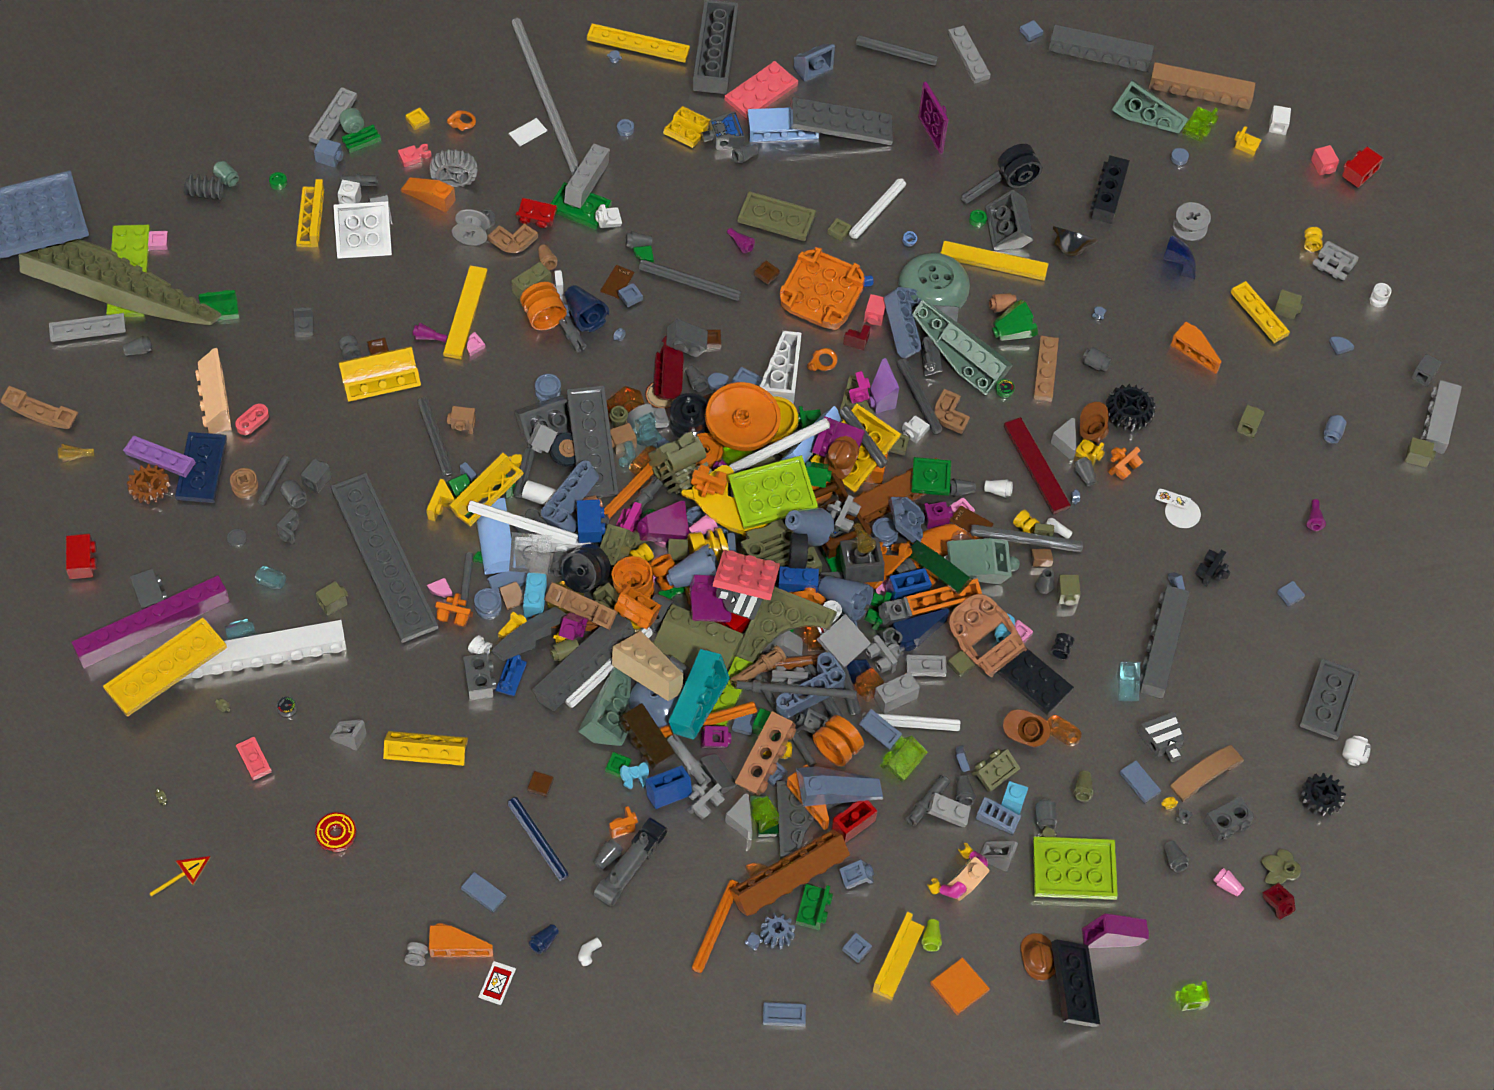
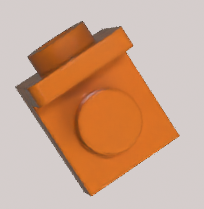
M629 806L625 807L626 818H617L609 823V832L612 839L635 832V824L638 821L635 812H631Z

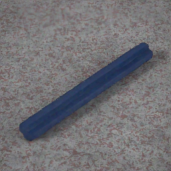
M517 797L510 799L508 806L558 880L563 881L568 878V871Z

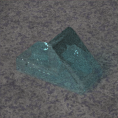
M652 412L635 420L637 444L648 447L663 439L656 429V420Z
M1120 661L1116 677L1119 680V701H1139L1141 662Z

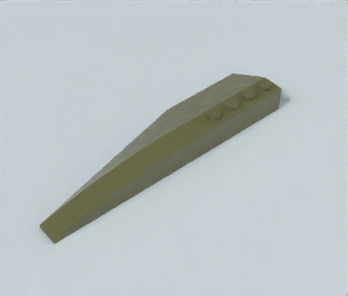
M80 239L19 254L20 273L117 307L155 317L203 325H212L221 317L220 312L204 303H197V299L192 296L188 298L183 295L182 290L171 288V284L150 272H143L142 267L131 265L128 259L119 258L116 252Z

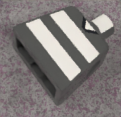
M718 588L716 592L717 598L723 599L727 611L751 620L755 619L763 600L762 598Z
M1175 712L1140 725L1138 734L1156 757L1167 754L1171 762H1175L1182 757L1178 749L1184 743V736Z

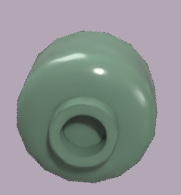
M348 108L340 114L339 121L346 133H357L363 129L364 119L359 110Z

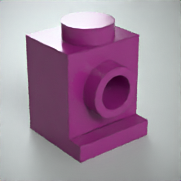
M946 501L934 504L924 503L922 512L925 516L927 529L949 524L953 513L951 506L947 507Z
M570 612L563 617L559 636L574 640L578 636L583 637L588 618Z
M704 726L701 728V748L725 749L728 747V744H731V732H728V727ZM713 735L718 736V742L713 741Z

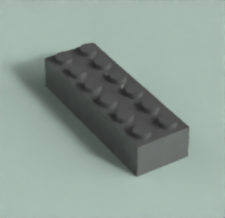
M705 0L693 76V91L727 94L739 3Z

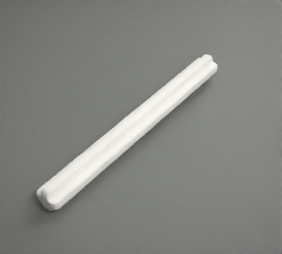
M824 418L729 466L733 469L734 473H738L828 429L830 424Z
M470 501L468 505V511L569 544L576 545L578 541V534L475 501Z
M642 628L640 630L648 638L653 634L651 628L647 630ZM612 657L566 699L565 703L570 708H573L611 673L614 668L612 666Z

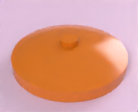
M736 382L727 384L714 392L706 407L705 420L711 435L722 445L738 451H752L764 447L773 440L779 429L781 413L776 400L768 391L755 384Z

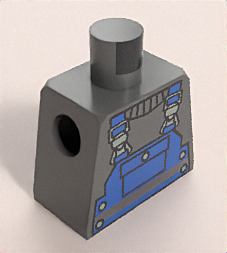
M735 111L711 119L709 130L701 132L703 142L713 141L717 150L734 149L737 146H744V134Z

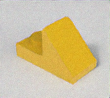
M444 479L439 480L427 507L428 520L435 521L437 516L441 515L443 506L450 508L449 505L455 500Z

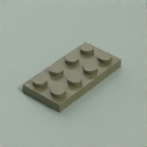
M749 191L738 216V222L806 241L816 215V210Z

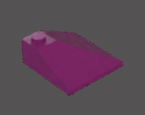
M923 82L918 117L938 152L943 154L949 121L947 111L928 83Z

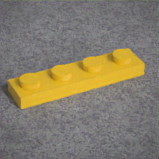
M1246 281L1231 289L1230 293L1273 343L1289 336L1290 331Z

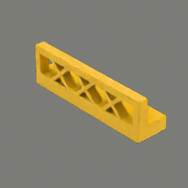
M316 179L315 187L302 188L296 240L297 247L319 246L325 191L323 179ZM306 193H314V197L310 200L306 197ZM311 205L312 212L308 214L305 209ZM310 220L311 225L306 228L303 223ZM309 235L310 241H301L303 236Z
M502 453L449 506L459 519L471 527L482 515L474 513L469 519L465 517L469 512L468 505L470 501L479 503L482 498L488 497L484 504L492 506L524 473L512 464L506 454ZM511 470L516 472L512 477L506 478V475ZM501 484V488L493 491L495 485Z
M388 731L384 739L383 759L464 766L468 738Z
M910 912L906 913L873 987L874 993L890 1000L894 997L925 926L912 921L913 914Z

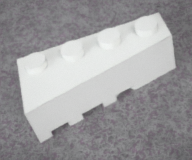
M783 331L759 386L768 391L772 396L785 398L794 404L801 333Z

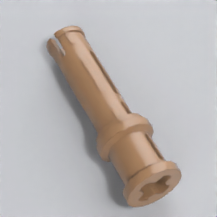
M776 645L766 655L762 654L757 662L730 678L732 686L737 689V681L748 682L763 671L772 670L773 666L780 661L784 662L786 656L783 650Z

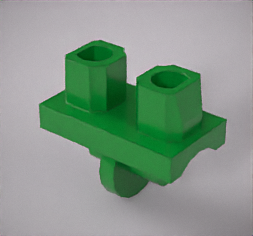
M886 592L883 596L874 593L870 605L878 608L883 603L890 601L892 594ZM871 608L867 610L864 620L872 623V629L877 631L879 625L883 623L879 616V609L878 611Z

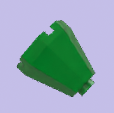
M1022 299L1015 302L993 322L994 327L991 328L995 338L999 337L1001 341L1032 338L1038 335L1036 323L1033 324L1032 320L1034 318L1027 303Z

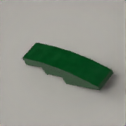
M917 540L910 547L912 554L908 558L922 569L925 568L929 575L938 579L945 586H949L957 594H960L972 581L963 571L922 542Z

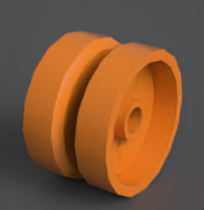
M838 715L832 716L825 723V727L819 728L813 734V741L818 750L836 766H845L852 759V755L857 754L864 747L863 738L858 730L849 721Z

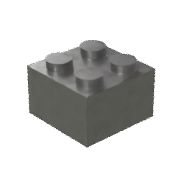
M878 537L840 541V561L844 579L861 583L884 581L885 564Z

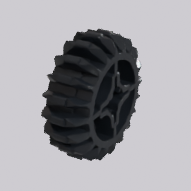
M1130 384L1127 387L1121 385L1120 388L1116 387L1106 400L1108 418H1111V423L1116 422L1117 428L1123 426L1124 430L1130 428L1131 431L1134 428L1140 430L1142 426L1146 427L1152 421L1156 407L1154 397H1149L1150 391L1144 392V387L1138 389L1137 384L1134 387H1131Z

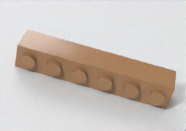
M1155 62L1149 89L1250 109L1256 83Z

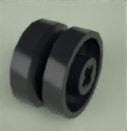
M1018 144L1008 148L1001 154L997 163L1002 174H1004L1005 180L1012 188H1020L1032 183L1042 173L1043 168L1031 145Z
M685 393L673 400L670 407V428L676 437L680 438L692 431L694 437H697V434L709 432L705 420L708 400L702 395L695 393Z
M592 544L582 545L575 551L570 552L563 558L560 565L563 581L570 589L579 593L589 592L596 586H599L608 579L611 572V564L606 553L598 546Z

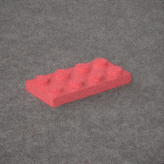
M774 61L726 94L725 101L748 120V109H765L798 86V80Z

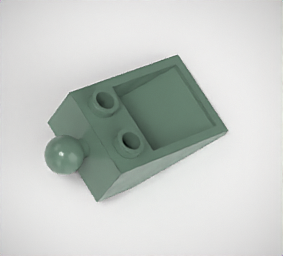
M990 538L947 542L948 561L968 575L971 580L978 578L979 582L1000 585L1012 576L1011 571H1016L1020 566L1018 558L1010 556L1009 545L1006 540Z

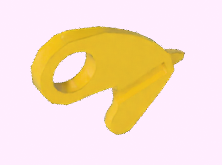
M722 465L709 474L714 477L717 471L727 474V484L723 495L707 493L705 498L701 497L703 491L696 489V485L691 490L683 489L681 492L686 498L695 500L700 508L715 522L732 532L746 536L748 531L768 526L767 523L744 530L735 498L728 496V484L730 483L728 475L734 474L733 469L728 465Z

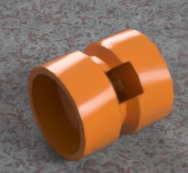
M670 554L661 555L650 563L652 573L657 577L656 580L662 590H669L674 587V585L670 586L666 576L669 574L668 570L676 565Z

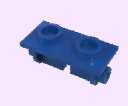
M521 655L507 659L496 688L497 692L515 696L527 664L526 661L521 660Z

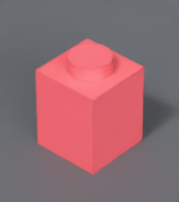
M1331 145L1315 149L1311 158L1319 175L1335 172L1339 163V159Z
M870 294L864 322L882 326L886 313L884 297Z

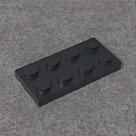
M1028 648L996 672L1047 716L1074 690V687Z
M1058 939L1052 941L1063 1022L1090 1027L1099 1026L1100 1018L1088 945Z

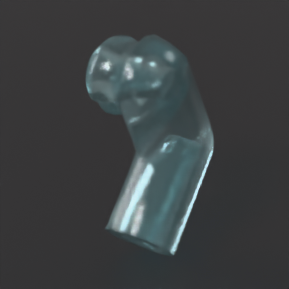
M633 441L623 443L626 453L623 457L619 458L618 462L621 467H629L636 459Z

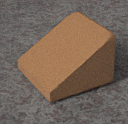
M1031 549L1033 567H1052L1053 556L1051 549Z
M517 582L499 588L501 599L507 610L524 604V598Z

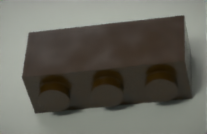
M643 703L626 712L619 719L621 729L625 733L628 732L632 738V745L636 750H640L644 763L650 766L652 770L672 758L675 754V751Z

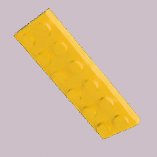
M202 617L103 685V688L128 717L225 650L227 645Z

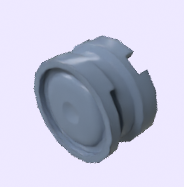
M543 374L535 381V395L537 399L542 402L561 395V382L557 376Z
M890 518L876 520L872 527L871 538L878 537L879 542H883L882 546L887 548L895 544L899 531L896 530L894 520Z
M484 588L476 593L474 607L479 617L492 619L500 614L502 609L501 596L496 590Z

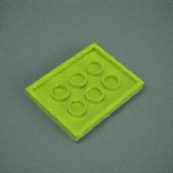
M802 455L728 475L744 530L779 519H785L787 514L793 510L818 508Z
M1033 837L1034 897L1117 899L1115 840Z

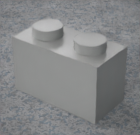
M911 672L876 687L874 700L882 713L885 714L918 699L920 687Z

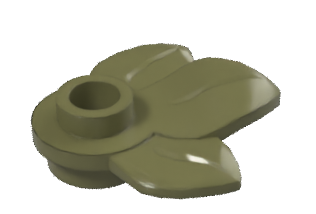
M1279 849L1277 856L1268 855L1261 860L1263 866L1270 871L1265 878V882L1268 884H1283L1286 880L1292 881L1297 879L1301 874V866L1294 861L1292 853L1285 849ZM1294 868L1293 871H1288L1287 869Z

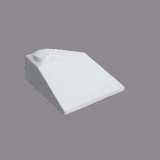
M388 201L334 205L337 259L392 256Z

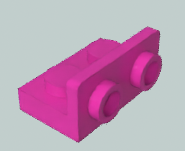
M634 502L632 508H624L616 526L634 532L641 518L642 504Z

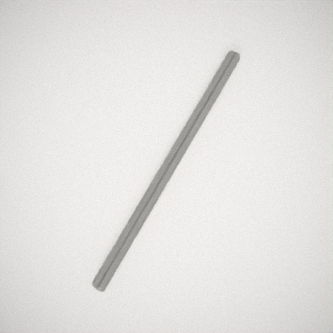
M513 19L512 26L570 171L574 175L579 167V163L521 19Z

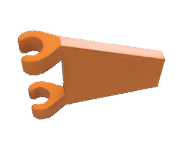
M879 542L885 564L884 581L912 554V549L907 548V543L900 544L898 556L884 555L888 549L886 546H882L883 542ZM884 581L866 582V584H869L873 589H877Z

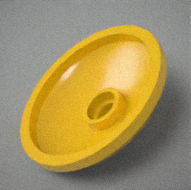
M773 396L779 406L781 420L776 436L767 445H771L793 434L797 428L799 420L797 409L792 402L785 398Z

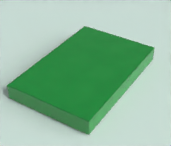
M564 182L551 202L552 205L557 206L556 214L596 230L599 226V222L596 221L595 217L596 211L603 204H605L606 208H610L612 200L590 193L581 208L564 203L565 188L568 184Z

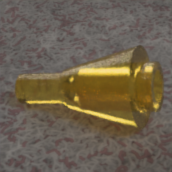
M65 444L58 448V459H62V463L81 457H94V449H81Z
M856 523L854 529L857 533L858 551L861 553L871 552L876 546V541L863 530L860 523Z

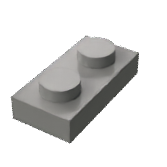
M907 655L906 674L911 672L912 676L946 677V656Z
M934 793L931 796L928 813L964 828L967 825L971 807Z

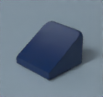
M866 659L853 660L847 666L853 684L875 676Z

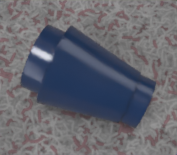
M550 924L531 936L529 941L531 949L537 954L546 952L559 934L558 928Z

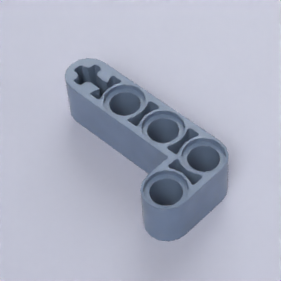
M898 287L884 297V302L897 352L901 358L908 359L921 350L917 327L912 315V308L921 302V298H918L916 294L918 291L915 289ZM916 295L917 299L913 301L910 296Z
M582 461L574 468L541 510V516L548 525L572 533L577 529L578 524L571 513L577 507V500H583L599 479L598 472L589 461Z
M824 652L817 659V672L819 675L798 685L843 690L845 672L831 653ZM837 678L840 681H833L832 679ZM783 693L776 699V713L789 718L829 696ZM799 696H805L806 698H805V699H800V698H798V697H799Z

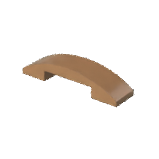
M8 386L0 400L8 408L29 419L57 428L70 429L78 416V412L63 406H60V408L28 397L26 392Z
M553 582L544 599L574 614L588 618L593 623L609 630L618 613L607 606Z
M1229 745L1196 764L1172 783L1170 788L1183 802L1197 793L1199 788L1226 770L1230 771L1242 763L1244 759L1232 745Z

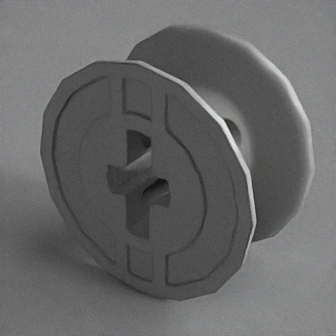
M1188 202L1182 204L1177 209L1176 218L1173 221L1175 233L1185 240H1200L1207 233L1208 225L1211 221L1210 212L1199 203Z
M473 209L459 211L455 217L457 224L452 229L453 237L457 241L470 246H477L486 242V230L490 227L489 218L482 212Z

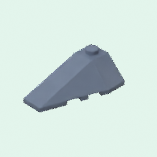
M818 766L796 768L803 807L883 799L880 780L877 778Z

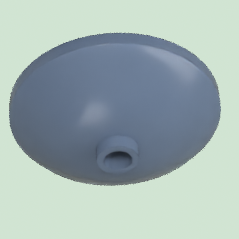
M637 682L630 693V710L643 703L659 728L670 725L669 719L680 695L667 701L658 694L652 696L654 694L653 691Z

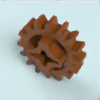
M150 464L147 465V468L141 465L139 471L134 469V475H129L130 481H127L129 494H132L134 500L138 498L139 503H142L144 500L147 501V504H150V500H154L156 503L158 497L163 499V493L169 492L167 488L170 487L168 474H165L163 468L159 470L158 465H155L154 468H151Z

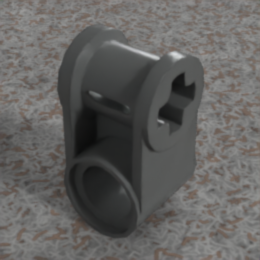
M657 593L653 596L652 600L662 606L655 622L649 627L652 633L659 631L671 605L674 604V600Z

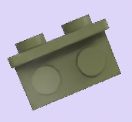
M611 524L607 525L600 548L608 556L611 566H615L621 559L629 557L631 547L635 543V533L625 528Z
M998 748L989 754V759L978 762L974 766L976 769L971 772L972 776H978L988 792L994 790L1021 769L1008 749L1000 750Z

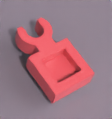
M422 144L417 149L413 145L398 150V155L405 168L421 163V158H430L431 151H427V144Z

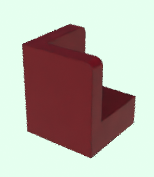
M864 324L861 332L849 329L848 332H845L843 345L864 351L870 336L871 326Z

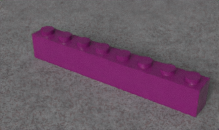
M219 575L72 641L73 648L84 669L230 602L227 590Z

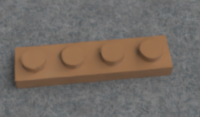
M1040 337L1034 389L1035 400L1052 402L1059 338Z

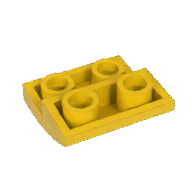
M682 106L674 114L673 120L664 128L663 134L694 148L702 138L701 132L708 130L710 119Z

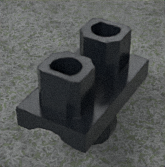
M1209 549L1204 561L1211 564V567L1200 563L1195 574L1204 579L1202 584L1208 586L1215 574V579L1218 581L1221 578L1227 579L1230 576L1229 565L1226 563L1223 566L1221 565L1226 554L1224 550L1221 549L1217 553Z

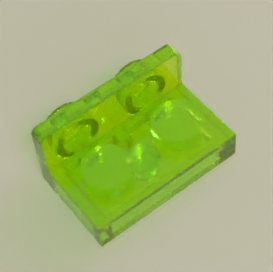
M1198 106L1183 128L1182 133L1201 142L1203 137H1207L1210 133L1211 125L1216 124L1219 118L1217 115L1218 108L1215 107L1210 112Z
M913 736L901 737L895 743V749L889 751L883 757L884 762L880 765L882 769L888 768L901 782L906 780L928 753Z

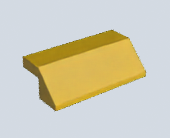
M411 346L338 362L348 402L421 386Z

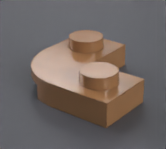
M524 224L514 234H511L499 225L487 238L489 242L504 252L518 253L525 250L538 238V232Z
M944 389L935 405L934 412L942 426L963 434L970 421V416L955 410L961 396Z

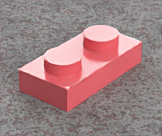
M255 737L236 745L253 781L272 772Z

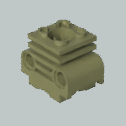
M692 431L671 443H666L648 453L651 459L648 463L660 481L671 476L672 480L663 485L667 487L675 483L676 486L667 492L668 494L675 492L677 495L683 489L686 490L694 486L691 484L694 470H698L700 467L696 463L706 458V451L699 437H694ZM705 462L701 465L708 466L709 464L708 462Z
M782 519L776 520L764 528L746 532V540L741 541L742 554L752 555L763 560H772L775 563H779L780 566L790 567L789 549L790 538L793 532L783 523ZM779 571L775 582V586L778 585Z

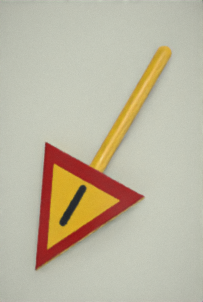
M211 856L177 860L176 863L183 872L150 892V895H155L185 875L193 885Z

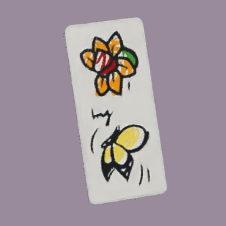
M1159 488L1155 497L1156 500L1186 510L1191 501V498Z

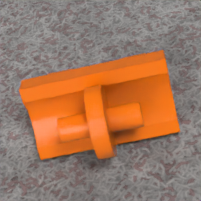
M1136 447L1125 455V452H1127L1126 448H1113L1111 451L1113 457L1110 459L1112 462L1118 461V463L1108 473L1111 476L1115 473L1121 480L1125 479L1131 474V471L1125 464L1128 463L1134 470L1143 463L1138 455L1141 450Z
M700 465L698 470H694L691 484L696 485V489L703 491L701 497L705 498L707 493L712 495L715 493L724 494L727 484L726 473L717 471L715 477L709 475L710 468L705 465Z
M456 593L454 598L447 597L446 602L453 603L452 605L436 602L435 607L438 609V621L448 623L450 613L456 614L454 624L465 627L468 619L473 616L471 609L459 607V605L466 606L467 604L466 600L461 599V593Z

